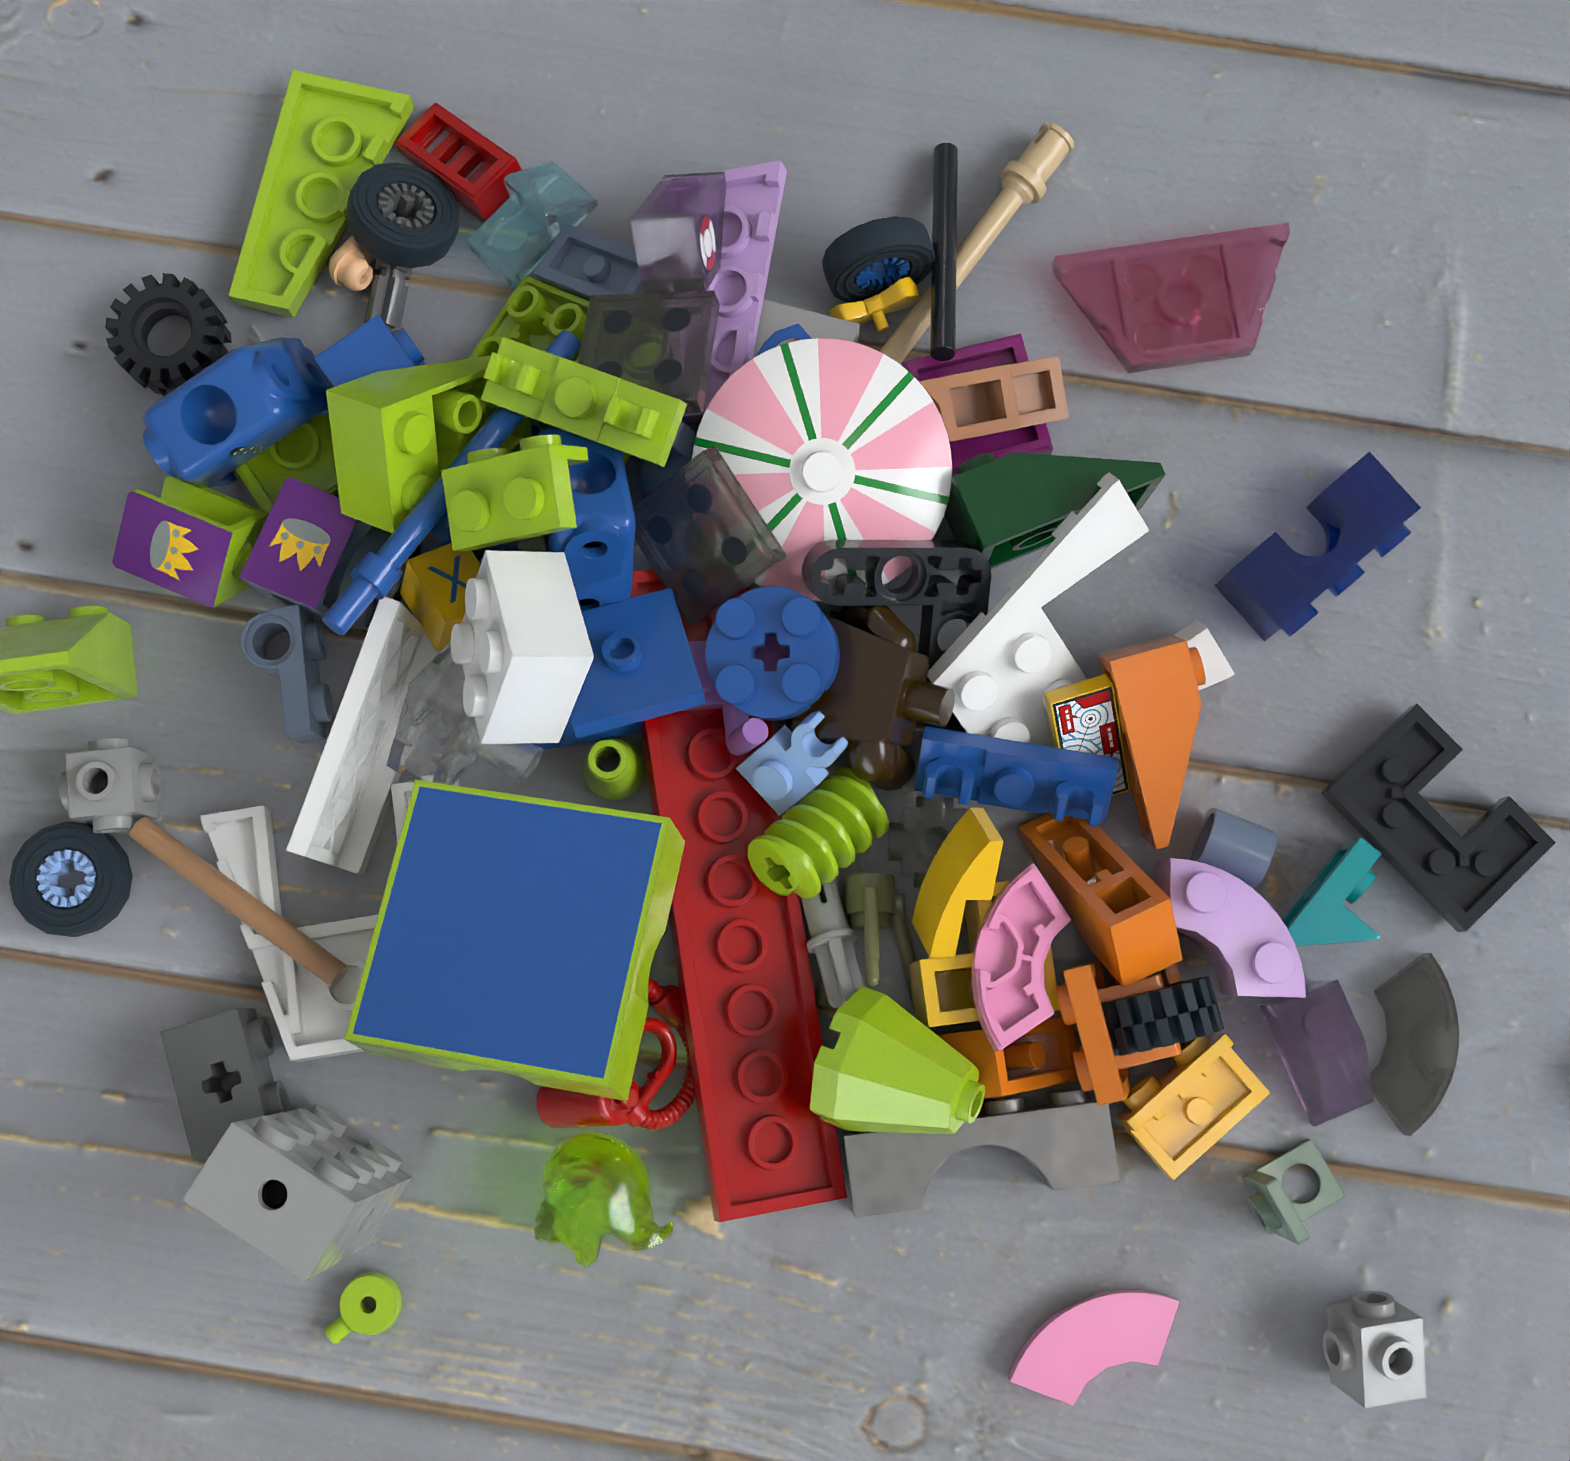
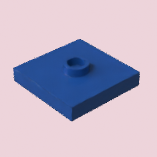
M672 588L581 612L594 658L570 715L576 739L706 704L704 691Z

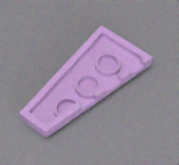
M781 160L660 182L667 309L670 311L674 308H684L691 314V321L686 328L677 332L669 331L670 359L677 360L682 365L681 376L672 382V397L687 403L681 420L686 425L700 424L706 408L720 387L734 372L753 358L787 170ZM705 214H708L712 220L716 239V258L711 272L705 269L700 250V227Z

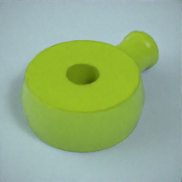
M366 1271L355 1275L342 1290L339 1302L341 1315L324 1327L327 1338L333 1344H339L352 1331L363 1335H377L387 1331L397 1321L401 1312L402 1295L399 1286L390 1276L382 1272ZM367 1296L375 1299V1309L367 1307L365 1302Z

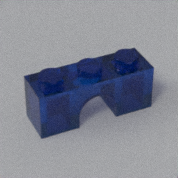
M1370 451L1323 490L1306 507L1324 529L1326 535L1324 555L1311 557L1299 554L1275 531L1214 585L1264 641L1280 629L1288 637H1291L1319 613L1311 604L1319 595L1328 589L1337 597L1365 573L1358 564L1362 558L1373 549L1381 557H1384L1412 533L1404 522L1421 507Z

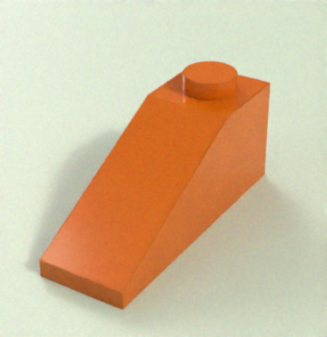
M1174 635L1098 655L1102 675H1107L1114 688L1128 779L1142 837L1155 849L1168 847L1202 706L1198 686L1206 683L1203 662L1197 648H1188L1187 640Z
M1051 813L1044 814L1018 826L1021 839L1088 947L1123 988L1183 960L1171 899L1099 826H1089L1087 819L1064 816L1063 821H1058L1053 818Z

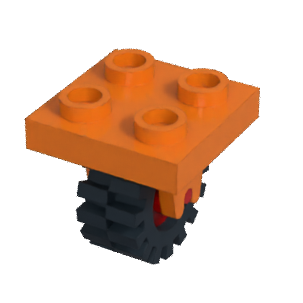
M1097 960L1064 970L1063 974L1066 982L1056 986L1063 1020L1066 1026L1077 1023L1082 1042L1079 1051L1073 1052L1083 1092L1094 1090L1098 1106L1123 1101L1127 1098L1133 1087L1128 1067L1180 1055L1182 1050L1179 1042H1187L1197 1037L1208 1036L1224 1029L1210 976L1164 985L1160 973L1148 976L1125 988L1120 983L1106 986L1101 963Z

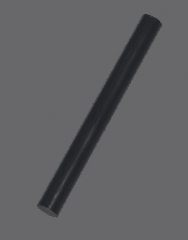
M941 143L934 148L932 246L935 252V261L932 263L930 356L938 361L951 360L956 352L958 148L952 143Z

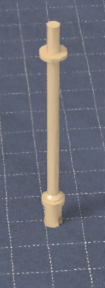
M1045 122L1018 160L1009 161L1000 172L1002 191L957 249L956 290L1019 207L1023 204H1037L1046 193L1047 187L1045 183L1066 155L1074 149L1072 137L1062 127L1054 123L1049 125L1048 122ZM931 284L879 351L899 364L902 363L931 324Z

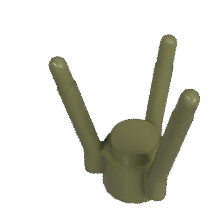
M857 873L844 876V894L839 895L846 921L848 922V918L851 917V929L864 930L867 984L873 987L879 983V930L890 928L889 917H891L910 999L913 1004L908 964L915 962L916 959L905 918V894L895 893V875ZM821 976L816 1005L820 1009H825L829 1003Z

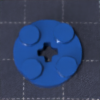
M768 586L749 590L738 598L727 600L720 606L716 614V620L711 626L707 637L705 658L709 677L722 699L751 717L767 721H780L800 716L811 708V704L819 700L824 691H828L838 672L840 647L834 627L813 600L789 588ZM777 636L778 643L781 646L789 647L790 654L789 658L778 660L776 671L769 672L766 671L765 662L756 659V650L765 646L766 638Z

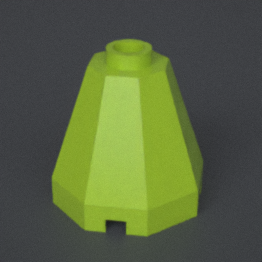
M861 986L836 1010L829 1029L840 1032L839 1039L834 1049L822 1045L814 1062L810 1110L821 1116L820 1118L823 1121L847 1131L955 1134L964 1122L971 1124L975 1121L984 1101L985 1086L978 1083L980 1071L972 1062L884 993Z

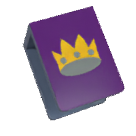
M288 478L279 492L240 578L262 596L286 606L300 605L314 618L322 620V617L337 601L340 584L348 563L372 525L341 514L339 497L294 478Z

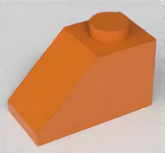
M1062 1016L1047 1018L1014 1042L996 1052L991 1047L982 1028L938 1035L972 1062L980 1071L978 1083L985 1086L984 1098L1002 1097L1079 1080L1073 1052L1077 1051L1073 1024L1066 1026Z

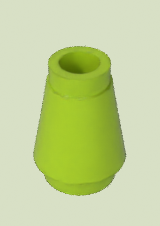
M619 737L603 739L594 744L587 752L583 762V776L587 786L593 793L608 800L624 799L635 793L643 783L646 773V763L640 749L631 741ZM613 752L619 753L621 762L617 769L611 772H603L599 769L598 763L602 757L610 758Z

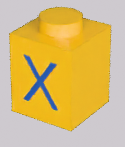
M452 543L408 559L400 590L413 615L423 625V631L437 653L451 647L453 626L456 623H462L466 611L465 590L467 582L470 578L477 577L480 563L472 551H453Z

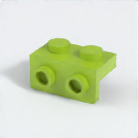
M539 435L520 440L521 451L508 454L505 448L476 450L467 453L468 464L441 470L453 551H472L577 528L568 466L588 462L587 447L562 445L560 435Z

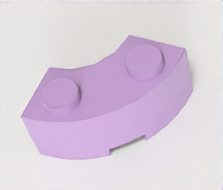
M1176 858L1156 862V884L1171 899L1177 932H1181L1202 947L1216 969L1220 994L1306 998L1305 978L1296 945L1278 913L1257 891L1232 874L1205 863Z

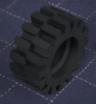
M163 273L162 284H159L153 275H148L141 278L146 289L139 292L132 283L125 287L123 291L131 299L124 304L115 298L110 308L118 315V319L106 318L105 329L113 336L106 338L108 348L116 355L114 359L141 386L144 388L148 386L154 393L165 396L166 389L170 392L217 361V359L227 354L229 351L223 344L232 343L231 332L224 325L228 323L226 318L202 288L199 289L193 281L185 277L180 282L174 274ZM172 315L187 319L191 327V336L181 350L169 356H159L150 351L148 335L157 322Z

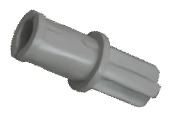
M835 878L830 883H822L821 891L813 899L801 897L811 935V939L806 944L809 953L816 954L828 1003L833 1008H839L861 986H864L853 946L858 936L856 930L848 928L837 888L838 882Z

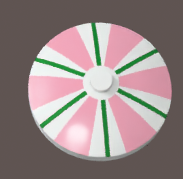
M815 338L798 340L769 349L752 358L725 381L706 408L699 424L693 447L691 476L692 485L702 484L711 493L712 505L710 509L704 513H699L710 539L722 554L721 547L723 541L730 536L739 538L746 547L747 556L745 561L740 565H732L734 568L761 587L777 586L789 588L813 601H822L808 589L802 576L804 557L810 549L818 543L828 540H932L943 519L949 500L952 460L948 435L941 415L924 387L910 372L890 357L868 346L839 339ZM898 556L887 562L881 575L883 585L892 581L912 565L909 557ZM838 558L834 559L832 569L822 570L820 575L831 587L835 586V580L840 575H857L866 583L864 570H850L839 562Z

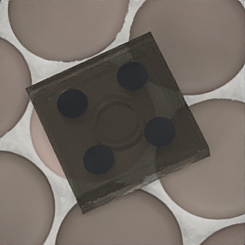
M715 291L591 295L578 363L682 400L687 403L684 414L703 413L720 307Z
M716 446L703 450L633 508L635 514V542L665 588H672L676 604L690 626L703 621L718 610L723 603L734 598L788 557Z

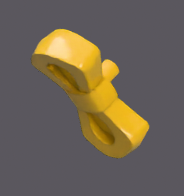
M911 277L900 279L880 294L867 298L864 301L836 305L829 310V316L860 324V326L873 320L877 332H882L889 328L885 314L908 309L920 299L918 286Z

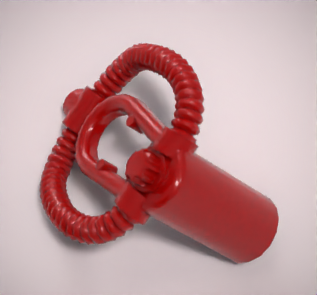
M649 977L648 1004L667 1024L660 1019L646 1017L643 1033L649 1031L656 1035L662 1050L659 1064L652 1072L647 1073L648 1079L643 1086L640 1087L632 1079L628 1101L540 1086L536 1097V1108L544 1124L551 1128L563 1129L621 1126L628 1123L631 1127L640 1126L647 1130L653 1129L656 1131L659 1128L664 1129L666 1126L672 1125L685 1115V1112L694 1104L696 1096L679 987L675 985L661 986L658 981H654L653 978ZM670 1026L676 1028V1032L679 1033L682 1042H685L684 1047H687L685 1049L688 1058L687 1070L685 1071L686 1076L683 1078L684 1082L681 1084L679 1093L676 1094L671 1102L661 1109L649 1110L648 1104L673 1071L677 1060V1044L675 1036L669 1028Z

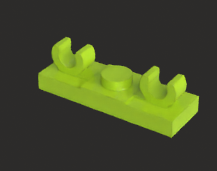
M502 337L498 352H492L483 377L487 379L481 396V400L662 467H665L687 407V403L677 398L506 337Z

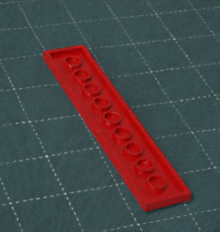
M729 563L633 571L630 598L672 588L688 642L707 641L710 628L716 620V614L720 606L727 600L738 598L743 593L749 591L750 584L749 579ZM687 568H696L705 577L706 589L699 596L689 594L682 585V574ZM722 708L677 711L641 721L640 728L653 815L669 817L685 840L669 912V922L714 1221L725 1222L847 1198L836 1126L823 1121L820 1118L821 1116L810 1110L814 1062L823 1042L799 895L793 892L789 896H781L767 888L757 878L748 858V845L757 836L764 835L765 830L773 822L782 820V816L786 813L785 811L779 816L736 769L764 742L742 756L730 753L726 746ZM763 720L768 727V736L766 738L768 740L773 735L772 722Z

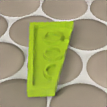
M292 70L228 295L235 305L295 318L348 225L347 201L352 187L362 172L384 162L413 111L415 105L410 95Z

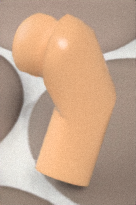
M351 235L330 258L328 264L330 276L334 283L340 287L345 286L351 291H361L372 280L373 268L370 264L375 257L355 241L353 235Z

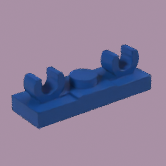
M925 726L914 791L922 792L924 798L933 799L934 794L958 798V804L963 805L973 800L978 801L977 803L997 807L1039 814L1042 812L1051 813L1053 818L1058 821H1063L1064 816L1087 819L1089 826L1097 827L1100 822L1106 823L1118 772V758Z

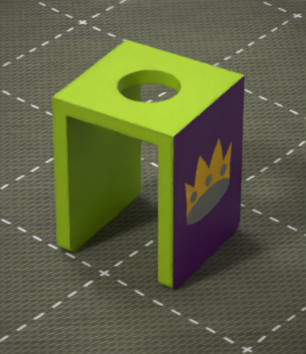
M169 475L164 480L160 498L140 489L128 493L112 563L118 569L208 607L215 608L251 587L240 578V575L270 513L211 488Z

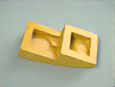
M970 808L956 823L943 841L923 880L916 901L912 924L929 958H955L966 900H992L1003 839L984 808Z

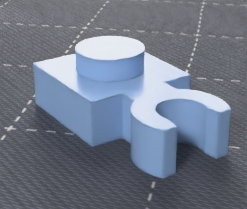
M820 711L809 714L793 732L784 725L736 768L779 816L818 786L829 774L825 768L830 766L848 745V741L844 737L839 738L831 745L822 743L816 737L814 728L825 717Z

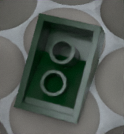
M1018 452L995 459L993 453H985L964 462L957 468L959 474L953 476L944 515L955 540L968 543L986 556L991 569L1050 546L1056 539L1052 533L1072 511L1077 515L1101 489L1097 483L1107 473L1110 472L1120 480L1137 510L1144 506L1166 474L1161 463ZM966 564L970 573L971 567Z

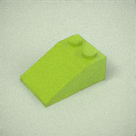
M103 606L72 608L68 610L69 618L47 621L44 616L33 614L16 615L6 618L5 626L0 627V710L16 715L138 698L131 624L108 612V608Z

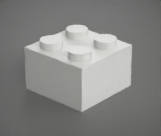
M485 550L477 577L470 578L466 585V611L462 623L454 624L451 633L452 659L455 664H462L465 675L463 686L465 713L468 717H475L481 744L559 743L594 658L565 553Z

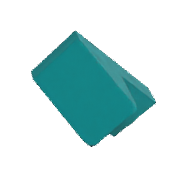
M1362 837L1343 842L1283 916L1282 921L1287 927L1296 947L1381 940L1382 937L1342 904L1344 901H1347L1349 904L1357 901L1370 887L1376 877L1369 869L1382 853Z

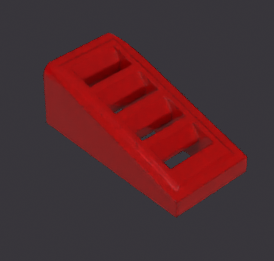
M436 102L394 142V145L401 154L415 166L437 176L452 191L457 202L488 226L493 225L528 189L529 183L515 157ZM446 130L449 135L431 153H428L426 151L428 147ZM464 146L465 148L446 166L445 164ZM481 162H483V164L466 180L465 178H466Z

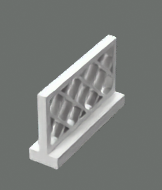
M384 597L378 602L286 851L362 876L365 874L392 800L391 785L397 784L447 650L445 649L438 653L435 651L423 631V625L400 601Z

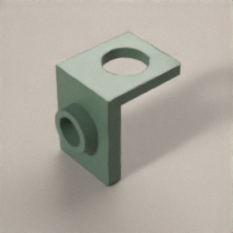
M1310 1139L1301 1142L1243 1176L1253 1193V1196L1247 1198L1249 1206L1263 1229L1268 1234L1275 1231L1276 1235L1298 1245L1310 1238L1302 1222L1345 1197L1316 1144ZM1295 1164L1309 1166L1315 1172L1318 1180V1188L1315 1195L1310 1200L1302 1203H1296L1288 1199L1281 1184L1284 1172Z

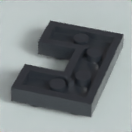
M1415 704L1399 716L1321 794L1375 849L1382 853L1381 855L1457 932H1465L1556 842L1510 796L1499 799L1461 836L1419 792L1463 749L1418 704Z

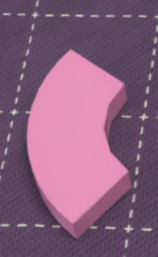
M1034 863L1018 873L994 899L984 916L973 950L972 991L974 1004L984 1034L994 1052L1002 1050L1055 1014L1044 989V961L1053 938L1071 918Z
M1122 1289L1094 1294L1095 1296L1077 1302L1048 1318L1022 1347L1014 1361L1008 1379L1012 1383L1074 1406L1086 1383L1107 1367L1131 1361L1159 1365L1180 1301L1168 1295L1145 1290Z

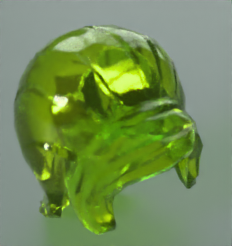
M596 1131L581 1133L572 1136L559 1145L547 1158L542 1177L545 1199L540 1203V1210L536 1213L534 1233L536 1241L540 1243H563L571 1248L575 1254L576 1262L581 1264L583 1268H586L597 1260L602 1238L605 1234L614 1235L633 1250H643L658 1246L672 1235L673 1223L670 1222L659 1227L653 1221L650 1174L642 1157L622 1139L611 1134Z

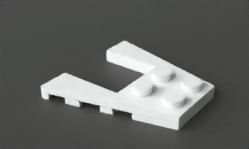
M1110 472L1097 483L1101 489L1077 515L1072 511L1052 533L1056 539L1028 569L1023 565L1007 583L1010 590L986 616L981 612L928 671L927 677L932 684L949 687L954 690L955 697L952 713L966 733L1054 747L1044 692L1087 680V678L1041 607L1149 531L1120 480ZM1198 619L1174 634L1176 637L1187 640L1188 648L1196 647L1201 656L1206 683L1198 686V690L1228 679L1235 674L1208 628Z
M455 775L423 779V781L459 786V781ZM415 781L391 785L397 842ZM262 805L201 815L203 829L209 834L218 858L216 863L219 871L282 917L271 810ZM378 914L297 928L348 966V971L343 979L333 988L241 921L242 925H240L248 949L253 951L264 981L261 984L290 1061L302 1062L364 1051L344 1038Z

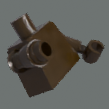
M887 605L843 606L839 612L831 610L829 616H825L834 627L839 641L840 661L836 678L828 691H824L819 700L810 705V709L800 716L793 718L790 731L793 732L809 714L820 711L825 717L814 728L816 737L820 741L836 742L839 738L844 737L848 741L847 758L849 767L855 776L861 780L870 781L876 788L882 790L900 789L910 781L915 770L913 757L901 746H908L912 741L916 721L941 727L946 726L954 707V690L949 687L926 682L930 666L929 656L915 651L914 633Z

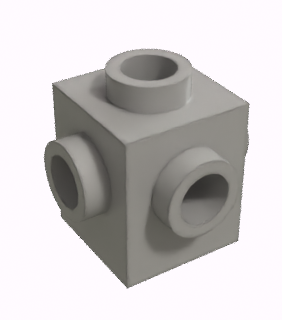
M121 738L93 740L88 742L89 751L65 753L66 771L60 775L59 794L62 805L69 811L70 819L92 824L93 833L102 834L131 831L134 822L143 817H148L150 820L160 819L159 800L162 796L163 784L155 756L129 747V740Z
M1380 1291L1358 1292L1352 1296V1301L1326 1305L1328 1330L1323 1335V1351L1330 1367V1383L1364 1408L1426 1398L1424 1357L1429 1350V1341L1422 1317L1395 1301L1392 1295Z

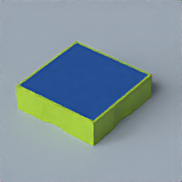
M415 779L344 1039L374 1056L457 1071H500L516 1075L539 1086L628 1101L649 1007L648 981L655 951L666 930L685 840L669 817Z

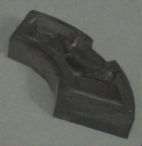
M1431 952L1423 953L1374 990L1385 1013L1387 1040L1379 1064L1366 1077L1363 1083L1400 1132L1406 1136H1411L1422 1127L1441 1103L1451 1083L1459 1050V1023L1455 1000L1450 985Z

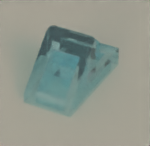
M554 161L508 174L503 181L509 199L467 240L471 251L513 289L518 286L525 275L528 276L540 264L565 224L577 227L598 205L597 200Z

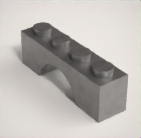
M1082 1088L1050 1092V1104L1025 1108L1023 1097L984 1101L985 1113L978 1114L975 1121L971 1124L964 1122L955 1134L842 1132L854 1217L921 1209L927 1187L940 1166L949 1158L965 1149L983 1145L1001 1146L1019 1152L1034 1166L1044 1184L1053 1191L1120 1182L1109 1104L1098 1106L1096 1098L1089 1099L1088 1091L1083 1092Z

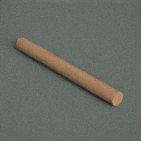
M143 817L134 824L129 833L131 839L331 988L335 987L343 979L348 971L346 964L148 817Z

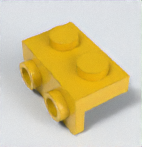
M1215 1032L1207 1037H1197L1194 1040L1183 1042L1180 1045L1181 1054L1171 1057L1177 1064L1158 1081L1153 1075H1149L1131 1089L1127 1098L1123 1100L1127 1108L1116 1117L1162 1172L1173 1181L1270 1094L1269 1090L1232 1050L1231 1046L1234 1043L1226 1033Z

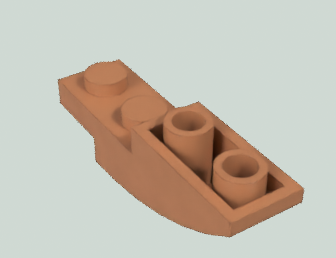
M1059 355L918 381L938 409L947 431L949 442L1069 418Z

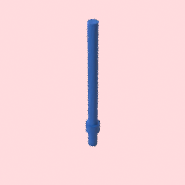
M562 330L545 352L572 360L582 348V345L574 334ZM498 407L447 469L468 464L467 453L499 448L525 416ZM442 475L377 553L368 552L350 573L353 579L352 583L322 617L323 622L331 630L344 636L374 598L382 600L400 579V575L397 572L398 569L447 511Z

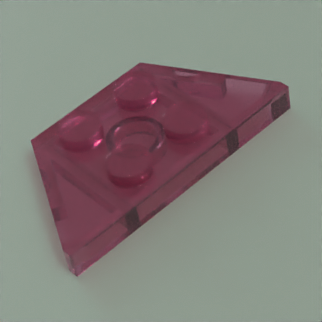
M1289 223L1058 255L1054 257L1052 270L1054 276L1128 373L1249 356L1256 346L1263 323V312L1276 280L1275 273L1283 247L1288 240L1290 228Z

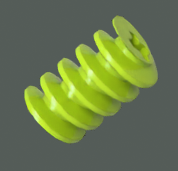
M839 766L833 772V776L826 777L816 787V790L810 791L800 800L799 805L792 806L782 816V820L773 822L765 830L764 835L757 836L748 845V858L751 868L759 881L771 891L781 896H789L793 892L802 898L813 899L821 891V883L832 882L838 876V868H847L855 861V853H864L872 845V838H880L889 830V819L871 785L867 781L855 776L850 768Z

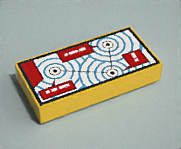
M1103 674L1044 692L1053 746L1055 748L1118 758V772L1112 796L1130 791L1114 688L1107 675Z

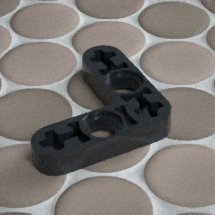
M828 540L812 547L804 557L802 565V576L806 586L826 604L836 606L922 605L918 652L929 656V670L947 651L940 649L937 638L940 629L945 623L950 620L961 619L965 621L968 627L981 612L985 616L988 614L992 577L991 566L986 556L966 542L957 540ZM898 556L909 557L912 562V573L907 583L900 588H885L881 575L887 562ZM838 558V561L850 570H864L866 583L857 575H840L835 580V586L831 587L820 575L822 570L832 569L834 559ZM960 559L971 567L969 575L959 577L957 586L943 575H930L929 564L937 570H955L958 568ZM927 677L926 682L932 684V682ZM952 713L944 727L951 728L961 724Z

